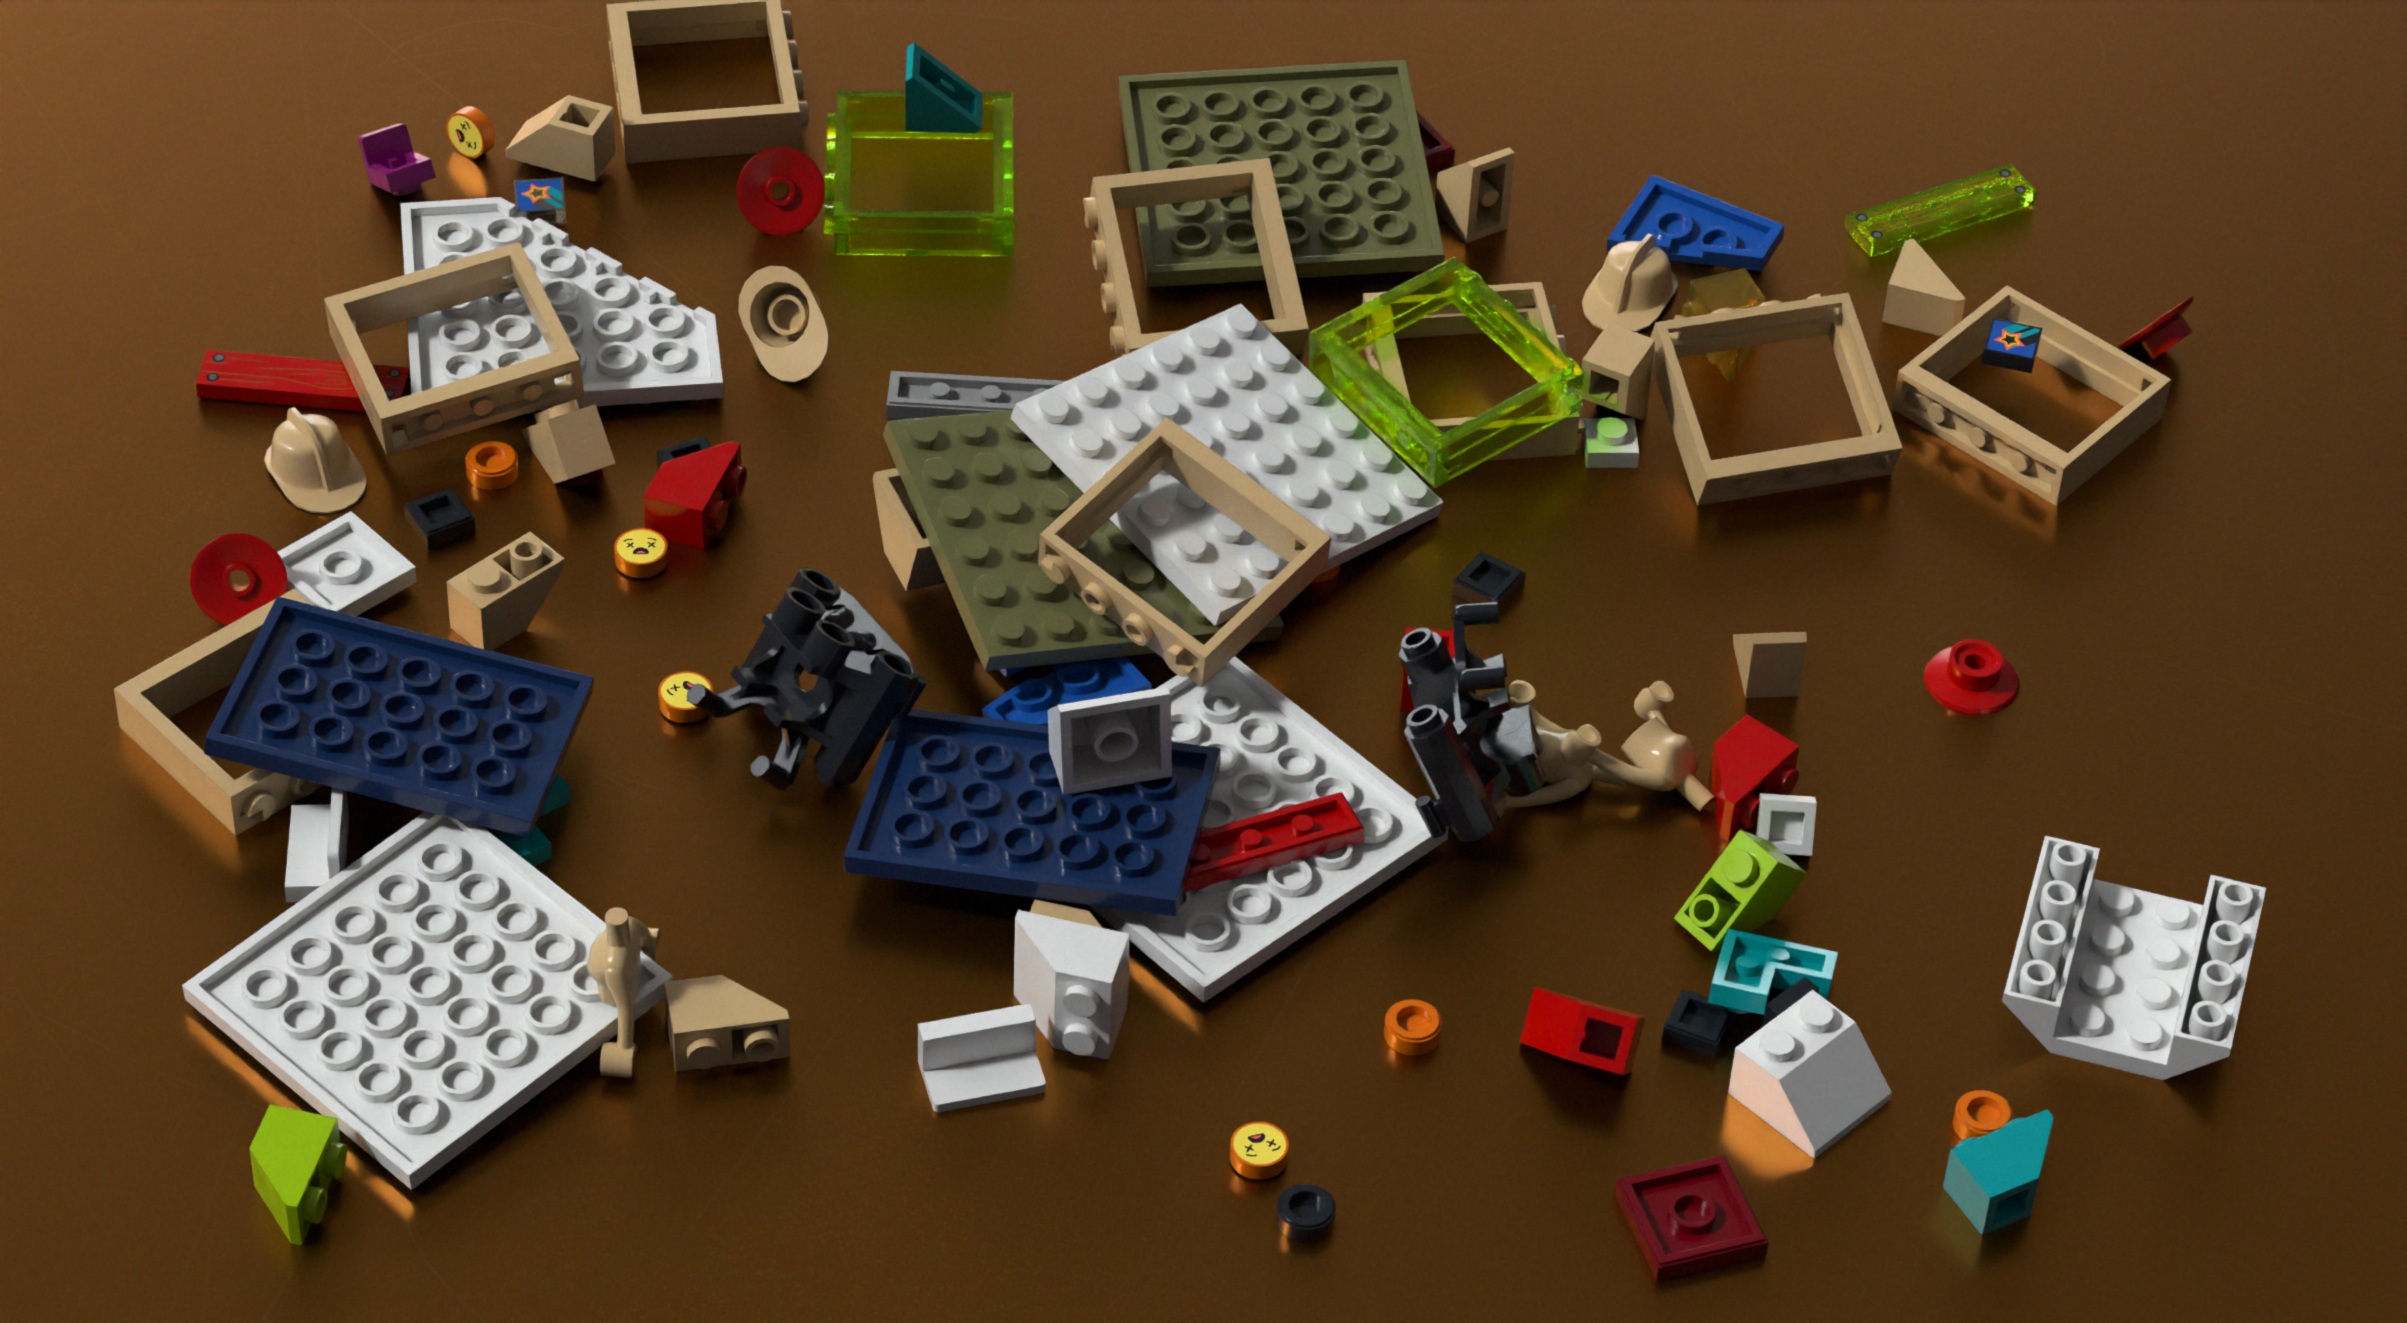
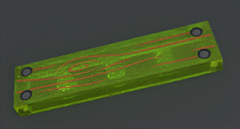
M2010 163L1846 215L1844 229L1867 255L1872 257L1901 248L1905 241L1913 238L1916 242H1920L2033 206L2036 202L2037 191Z

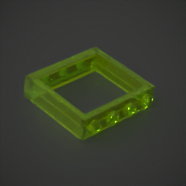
M837 90V112L827 113V139H836V141H826V171H835V173L825 172V202H834V205L824 204V234H834V255L1013 256V92H981L983 93L982 129L974 134L905 131V91ZM852 138L993 139V212L850 210Z
M1456 256L1309 332L1308 369L1434 488L1581 409L1584 372L1577 362L1572 358H1567L1549 341L1542 330L1534 328L1516 311L1511 302L1502 299L1484 282L1479 273L1471 271ZM1453 303L1539 383L1443 434L1357 352Z

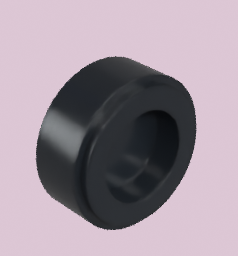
M1312 1184L1294 1185L1286 1189L1278 1199L1276 1212L1277 1226L1283 1235L1293 1241L1301 1243L1320 1241L1327 1237L1334 1228L1336 1215L1335 1200L1328 1191Z

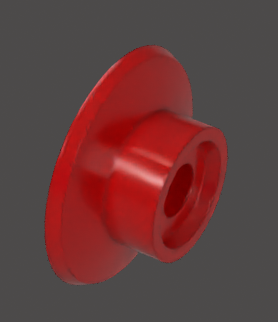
M789 147L769 148L752 157L742 169L737 182V201L745 219L756 229L770 235L797 233L808 227L819 215L825 199V183L817 164L803 152ZM777 182H785L788 187L786 195L782 198H774L771 194L772 186Z
M2193 296L2141 329L2117 347L2125 349L2140 344L2150 360L2171 348L2193 332L2182 316L2194 301Z
M230 533L211 540L199 551L191 567L190 587L195 602L205 615L225 626L271 602L277 596L280 597L287 591V572L280 555L266 541L250 534ZM235 570L246 572L250 582L244 586L235 584L231 579V572Z
M1977 639L1963 640L1953 647L1942 650L1928 662L1924 671V682L1929 693L1942 705L1965 714L1985 715L2001 711L2014 702L2020 689L2018 675L2011 663L2002 656L1994 645Z

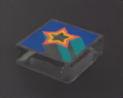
M563 178L514 180L517 214L532 222L540 218L549 224L567 223Z

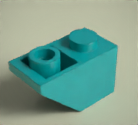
M2048 1109L2027 1118H2015L2001 1129L1979 1138H1967L1955 1148L1950 1149L1943 1188L1982 1236L2031 1215L2054 1119Z

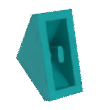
M915 42L907 47L905 79V131L975 134L981 130L983 93Z

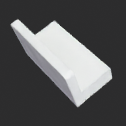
M332 787L331 804L291 805L285 877L286 902H299L346 868L349 811L347 792L345 790Z
M1031 1003L918 1024V1064L935 1112H944L1045 1092L1046 1080L1035 1051L1036 1018Z

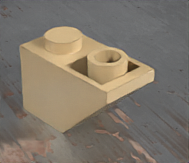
M568 95L527 120L505 149V156L512 160L596 182L616 153L614 107Z
M1608 323L1582 359L1579 397L1643 420L1647 415L1655 339Z
M577 400L563 403L533 414L536 424L521 429L525 441L554 484L616 464L596 404L579 409Z
M528 532L446 581L450 628L472 646L493 651L527 630L563 571L565 558L532 532Z
M723 975L664 982L666 1023L675 1072L709 1069L717 1066L754 1061L764 1062L770 1059L790 1057V1026L787 1009Z

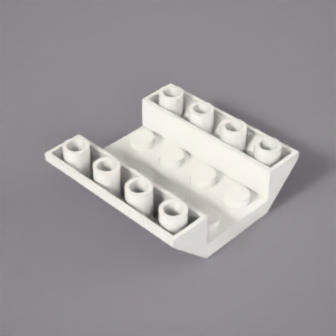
M2045 835L2002 1002L2050 1053L2159 1080H2165L2229 1057L2266 888L2211 875L2204 904L2201 905L2093 879L2100 848Z

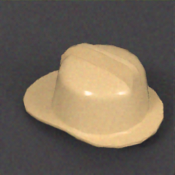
M1647 234L1642 241L1618 243L1608 252L1602 269L1587 288L1582 300L1584 316L1593 326L1604 330L1606 325L1611 323L1633 332H1639L1650 327L1659 318L1670 299L1675 295L1678 288L1676 275L1671 271L1667 254L1656 246L1654 235Z
M768 266L755 271L745 281L740 292L738 313L761 364L770 375L780 381L798 382L809 378L822 366L829 349L830 334L818 297L799 273L785 266Z
M295 407L288 409L287 420L282 422L275 430L272 445L267 449L264 458L268 472L273 476L285 496L296 507L310 513L331 514L344 511L356 504L365 493L367 477L363 466L348 444L343 440L338 426L326 416L318 414L301 415Z

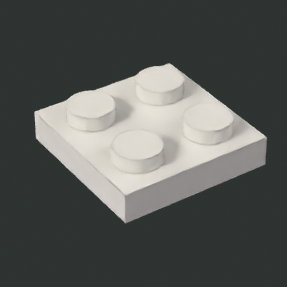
M352 511L277 552L283 560L287 572L286 592L295 589L314 606L353 616L360 615L417 582L416 566Z

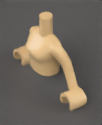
M1515 680L1510 684L1508 692L1510 694L1511 709L1529 705L1532 711L1533 724L1544 745L1538 757L1547 774L1545 783L1551 785L1541 787L1532 794L1523 797H1511L1504 790L1494 804L1500 818L1505 809L1545 805L1569 799L1585 791L1591 780L1624 787V781L1589 762L1578 766L1566 761L1561 754V745L1568 734L1573 731L1576 732V730H1568L1556 725L1533 708L1536 691L1530 683L1523 680Z
M1655 681L1649 688L1642 689L1634 701L1636 714L1642 719L1647 720V722L1630 735L1621 746L1620 751L1635 766L1629 765L1597 749L1602 738L1598 730L1591 724L1582 725L1576 732H1570L1561 745L1563 758L1573 765L1581 766L1589 762L1626 783L1646 789L1658 790L1660 792L1677 789L1699 812L1705 810L1715 799V796L1694 777L1699 760L1698 756L1694 753L1690 740L1687 736L1672 732L1663 716L1664 710L1674 698L1672 689L1664 681Z
M615 907L606 912V929L596 937L591 945L587 970L597 982L598 993L602 1002L617 1007L618 1010L617 1042H603L600 1057L601 1076L631 1078L633 1058L637 1052V1044L633 1042L635 998L639 993L642 980L640 951L655 961L656 944L659 941L661 932L658 928H647L638 919L628 916L625 909Z

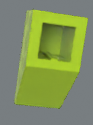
M1740 829L1675 915L1674 919L1709 950L1717 953L1722 949L1727 928L1750 933L1775 918L1807 873L1770 841Z
M270 1104L249 1148L254 1187L289 1242L302 1245L311 1224H319L323 1218L327 1204V1189L332 1178L339 1179L344 1171L347 1159V1146L340 1143L338 1118Z

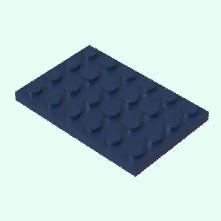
M277 596L205 737L204 754L530 838L592 695L594 677Z
M912 708L907 717L896 714L890 725L843 856L844 872L1176 917L1221 765V748L1172 742L1171 777L1063 795L1049 752L1048 726Z

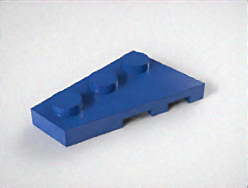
M1651 175L1608 237L1607 253L1618 243L1642 241L1647 234H1652L1655 236L1656 246L1661 248L1671 261L1762 271L1784 238V225L1658 176Z
M1126 656L1053 664L1054 670L1043 678L1026 679L984 707L982 715L983 718L1048 726V709L1052 707L1151 690L1152 684Z

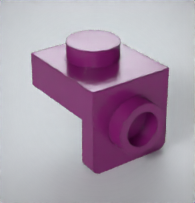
M397 123L359 137V144L370 184L393 193L395 196H401L420 190L422 188L421 182L436 178L432 160L413 151L406 125Z

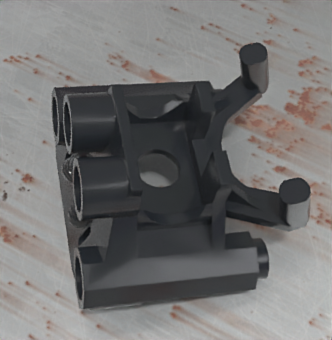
M805 567L799 569L774 612L763 616L761 621L765 628L742 667L735 666L730 673L739 685L722 693L715 694L702 684H694L687 692V700L714 718L727 717L755 704L766 706L763 712L777 728L782 729V742L774 762L766 756H758L751 764L752 774L777 790H785L794 783L808 741L811 738L822 744L813 758L817 766L814 771L816 777L829 787L842 789L845 784L849 785L856 782L896 714L907 717L928 682L918 674L908 655L851 594L839 587L825 573ZM804 670L809 674L818 676L815 686L809 691H805L799 682V676Z
M1497 602L1457 604L1453 607L1451 621L1455 658L1451 657L1443 639L1436 632H1431L1428 628L1415 629L1406 634L1401 640L1402 648L1398 657L1408 676V686L1415 709L1408 715L1406 719L1407 726L1403 733L1436 800L1432 802L1429 796H1422L1415 802V806L1432 838L1443 836L1446 833L1445 827L1449 826L1462 842L1480 840L1494 831L1500 817L1494 804L1504 790L1511 797L1527 796L1541 788L1547 779V774L1538 757L1544 745L1533 724L1532 711L1529 705L1511 709L1510 694L1505 687V677L1508 674L1503 654L1482 661L1465 642L1464 626L1499 623ZM1498 689L1482 696L1476 694V690Z

